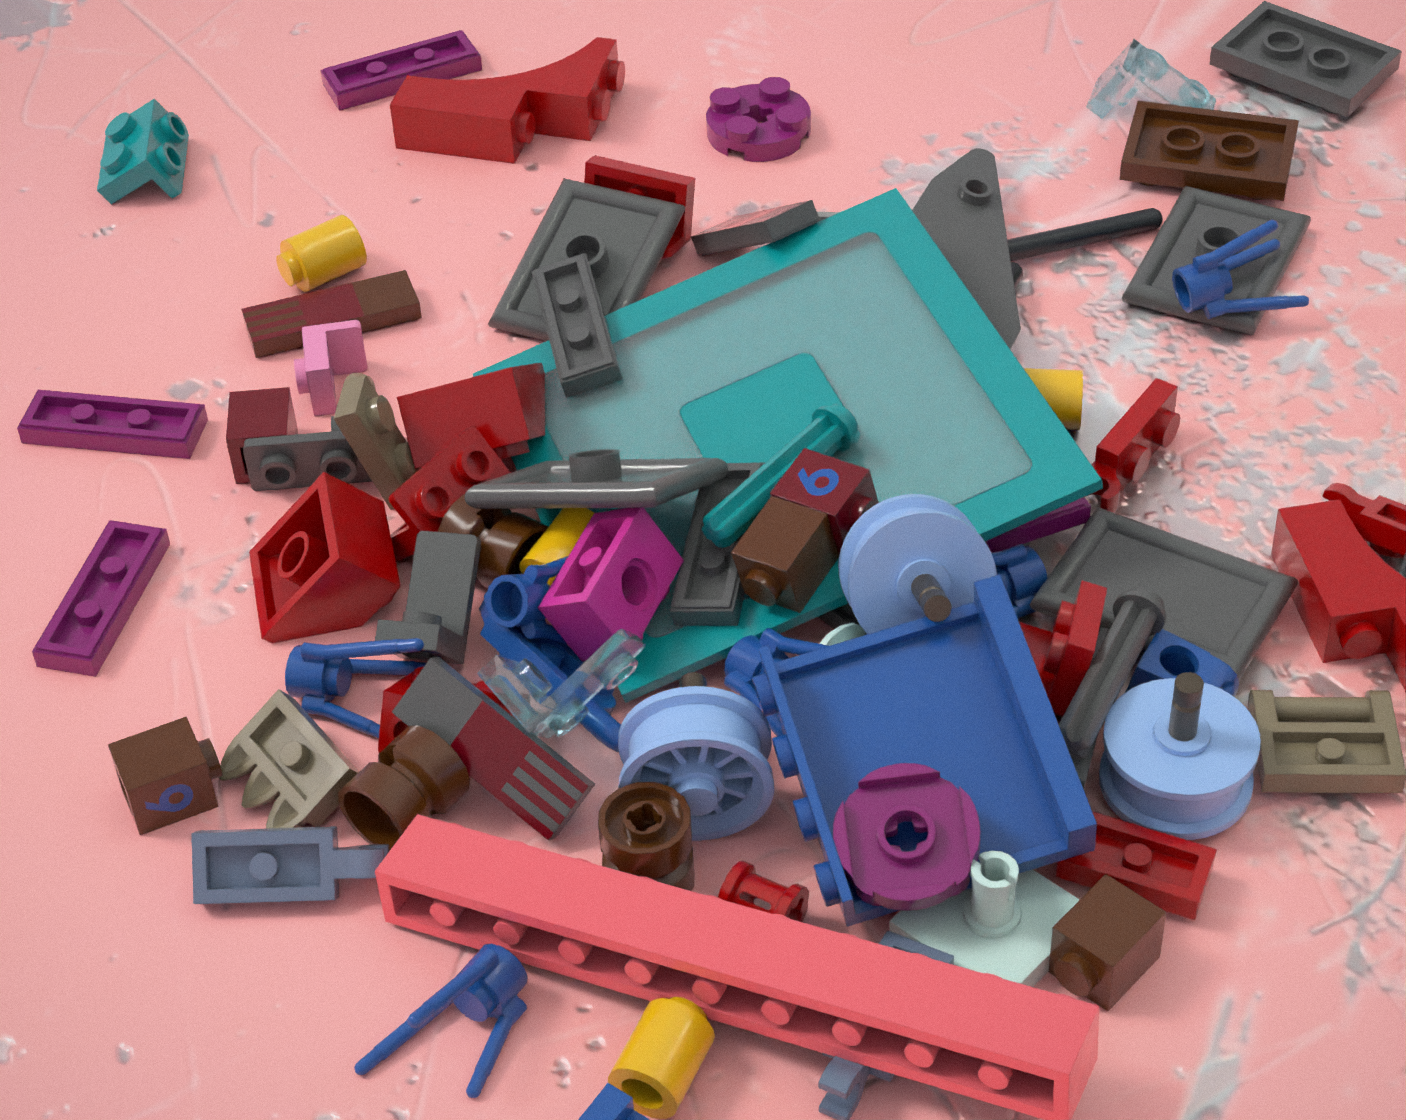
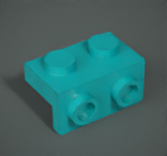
M155 98L130 114L123 112L116 116L105 130L106 136L103 155L100 161L101 167L97 192L112 205L152 179L169 197L174 198L181 194L189 139L188 130L182 119L174 112H168Z

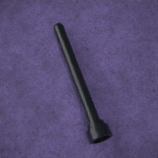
M1148 208L1007 239L1010 261L1155 230L1161 226L1163 216L1158 209Z

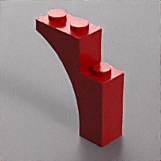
M596 37L585 47L559 61L507 76L456 80L407 75L389 105L396 149L515 164L525 144L532 142L534 134L591 141L600 121L605 122L609 116L611 99L614 93L620 92L624 85L625 64L624 61L618 60L617 39Z
M1340 499L1278 509L1271 556L1279 572L1295 577L1298 580V585L1291 598L1322 663L1352 658L1361 659L1371 655L1386 653L1406 692V578L1389 566L1371 549L1357 531Z

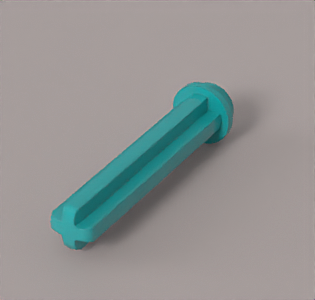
M840 404L820 406L812 414V422L704 516V525L701 530L706 539L712 540L718 548H725L745 533L770 499V492L804 448L827 456H831L837 450H848L854 444L855 434L858 431V424L853 414Z

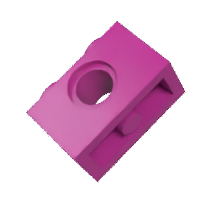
M624 508L594 513L538 606V609L582 662L631 656L632 652L641 643L643 632L657 607L668 595L670 584L684 560L644 508Z

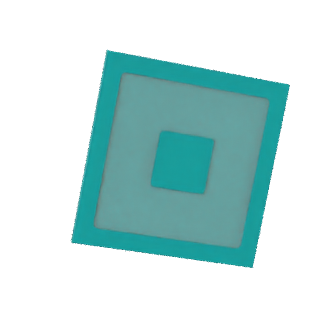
M897 188L605 315L623 380L566 398L560 383L549 340L472 374L475 377L510 367L542 362L545 372V435L527 440L530 452L511 457L517 471L544 461L569 460L570 454L596 449L620 450V459L719 458L726 463H766L812 422V414L820 406L840 404L853 414L858 424V431L855 434L854 444L848 450H837L830 457L870 469L879 503L886 499L906 494L930 495L949 502L964 513L984 541L1103 489L1102 479ZM698 490L654 508H644L681 557H683ZM536 508L535 511L541 523L549 526L563 508ZM587 508V509L591 510V511L594 512V513H599V512H605V511H611V510H617V509H624V508ZM839 558L801 613L778 605L764 606L745 594L738 626H675L670 614V608L679 574L678 570L670 584L668 595L657 607L643 632L641 643L632 652L631 656L605 659L624 702L632 701L680 679L687 673L696 672L727 658L734 644L743 637L753 635L761 638L763 631L767 628H771L781 634L847 604L848 601L843 593L839 579Z

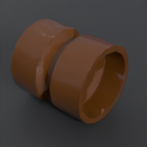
M464 494L451 505L444 515L437 532L471 534L481 540L476 580H479L484 587L488 588L493 580L501 575L522 574L520 562L548 526L522 513H512L510 509L472 508L466 504Z
M419 725L408 726L378 754V762H369L339 791L338 802L352 828L370 845L389 844V849L391 850L417 814L430 818L434 814H445L469 790L470 778L466 766L444 739L433 731Z
M635 782L621 787L609 795L602 804L598 814L600 849L603 852L602 866L636 876L649 877L657 882L692 891L694 888L695 871L691 810L684 796L672 787L657 782Z

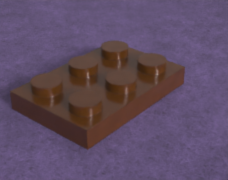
M1137 101L1121 160L1119 180L1138 182L1145 186L1163 185L1178 188L1188 186L1209 192L1246 196L1254 200L1270 199L1284 201L1299 120Z

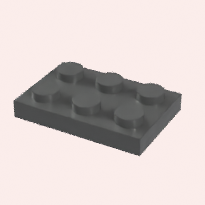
M1263 1L1211 47L1209 65L1225 70L1237 78L1248 79L1272 88L1279 94L1293 96L1319 106L1326 112L1348 117L1399 69L1402 51L1273 3Z

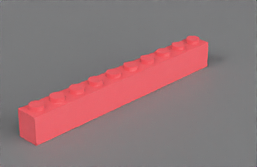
M417 814L375 870L385 922L478 950L485 944L499 945L510 951L522 963L648 1001L658 998L682 997L697 1004L705 1012L708 1019L834 1057L837 1056L854 1063L1044 1120L1072 1119L1098 1059V1005L1080 1001L1065 994H1055L1002 979L994 974L981 973L931 959L919 953H910L863 940L851 934L839 933L792 920L784 915L771 914L735 904L713 895H703L657 882L649 877L632 875L593 864L581 858L568 857L529 846L520 841L508 840L465 828L460 824L447 823Z

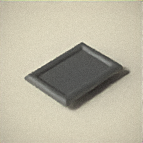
M563 178L498 302L488 325L492 328L548 341L549 337L532 271L585 253L592 268L605 315L641 300L685 211L684 205Z
M1185 186L1123 293L1122 301L1131 305L1252 336L1255 334L1266 310L1226 313L1211 319H1207L1203 308L1187 313L1181 307L1174 291L1172 281L1173 270L1193 263L1194 257L1212 252L1269 220H1275L1278 222V228L1274 232L1236 254L1272 239L1279 240L1280 247L1261 258L1229 271L1233 289L1231 293L1224 295L1225 300L1273 297L1311 223V217Z
M618 449L587 450L570 454L569 460L544 461L474 485L465 493L466 504L475 509L654 508L720 481L727 475L728 465L719 458L620 459V450Z
M1096 507L1032 599L1030 607L1035 611L1056 618L1062 600L1074 604L1082 580L1106 587L1107 593L1099 627L1100 631L1101 627L1110 629L1115 620L1113 604L1121 593L1135 587L1148 588L1156 592L1164 602L1166 623L1162 629L1210 652L1211 655L1228 664L1237 674L1240 681L1297 587L1298 580L1295 577ZM1155 635L1148 637L1141 651H1146Z

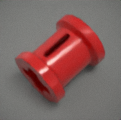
M739 861L727 874L718 898L767 913L784 915L792 920L803 922L808 909L809 890L798 883L786 887L756 874V868L753 864ZM759 898L770 903L771 909L766 910L755 905L754 900Z

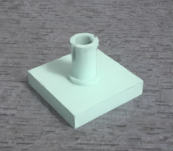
M988 851L979 855L980 863L976 860L972 862L971 889L965 890L959 895L949 897L944 902L926 909L900 910L889 921V931L953 955L954 965L981 973L994 974L1002 979L1034 987L1049 971L1052 927L1080 899L1035 870L1019 874L1018 864L1010 855L1001 851Z

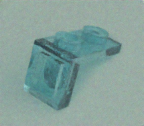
M1133 39L1097 78L1086 108L1103 119L1116 104L1121 107L1126 106L1138 90L1156 103L1214 110L1216 98L1199 81L1189 79L1167 63L1166 59L1159 52L1148 49L1136 39Z
M624 629L618 630L549 697L546 694L553 688L551 683L526 658L518 663L496 654L477 674L529 734L550 739L554 734L557 737L564 736L579 725L589 712L585 704L604 686L607 690H610L626 680L638 666V661L635 657L646 645L636 634Z

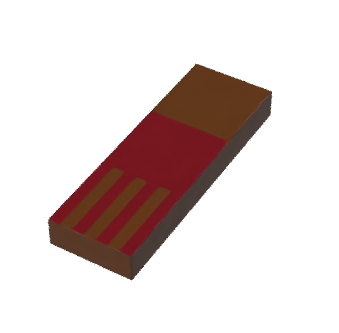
M406 270L241 309L244 325L256 358L302 348V327L358 320L361 323L362 333L422 318L420 302Z

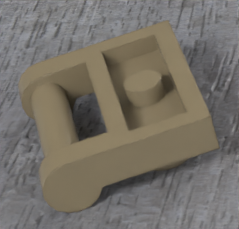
M1250 690L1248 710L1256 721L1261 740L1257 762L1261 792L1403 793L1406 769L1392 698L1388 690H1367L1365 697H1274L1272 690Z

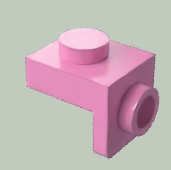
M358 320L302 327L304 358L294 359V370L298 393H310L314 416L335 414L337 408L335 375L364 372L368 368L361 323Z

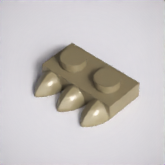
M351 373L344 381L333 419L389 509L392 510L394 508L389 503V496L421 467H414L408 440L402 435L396 425L394 413L387 398L377 394L373 379L363 373Z
M278 689L227 747L220 764L223 776L219 777L221 781L233 780L251 773L243 792L241 805L245 809L256 808L275 801L269 813L266 828L303 827L306 823L320 827L340 805L338 802L339 791L359 771L293 697Z

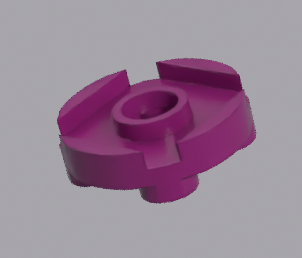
M768 77L763 79L760 84H748L735 88L721 87L715 89L709 96L710 106L706 112L707 138L714 149L728 156V148L743 152L744 161H774L794 154L801 148L800 139L805 135L807 138L810 136V106L800 94L790 90V82L784 78Z
M915 763L887 765L867 774L858 782L859 788L849 795L845 804L842 801L835 814L833 840L846 879L853 885L857 895L863 902L872 906H884L894 910H921L936 906L949 897L959 895L967 888L971 877L972 862L974 860L978 861L980 853V821L971 797L960 786L958 790L952 782L941 778L939 771L926 765ZM904 821L912 822L915 832H927L928 837L926 841L918 843L916 850L909 852L901 851L899 846L890 845L886 837L897 835L898 823Z

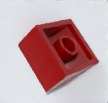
M542 362L510 367L396 397L415 468L425 465L463 430L471 426L477 428L500 459L530 452L527 440L545 435V372Z
M323 472L249 551L261 639L270 643L362 627L381 607L388 605L392 601L397 590L401 587L384 501L326 472Z

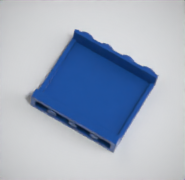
M1000 574L973 582L974 602L952 608L950 615L940 622H934L927 617H922L775 663L769 645L759 648L764 673L752 677L756 695L764 717L777 714L783 735L772 738V742L784 779L795 775L798 777L804 797L792 802L805 842L818 838L825 862L813 865L825 906L829 907L839 904L847 927L900 911L884 906H872L862 901L853 885L846 879L833 840L835 814L842 801L845 804L849 795L859 788L858 782L870 772L887 765L899 763L926 765L939 771L940 777L952 782L958 790L960 786L971 797L978 813L981 837L979 855L988 851L1004 852L1016 860L1019 874L1095 850L1097 829L1095 817ZM904 821L898 823L897 835L886 837V840L890 845L899 846L901 851L909 852L916 850L918 843L926 841L928 834L927 832H915L912 822ZM970 877V882L965 890L972 888V877Z

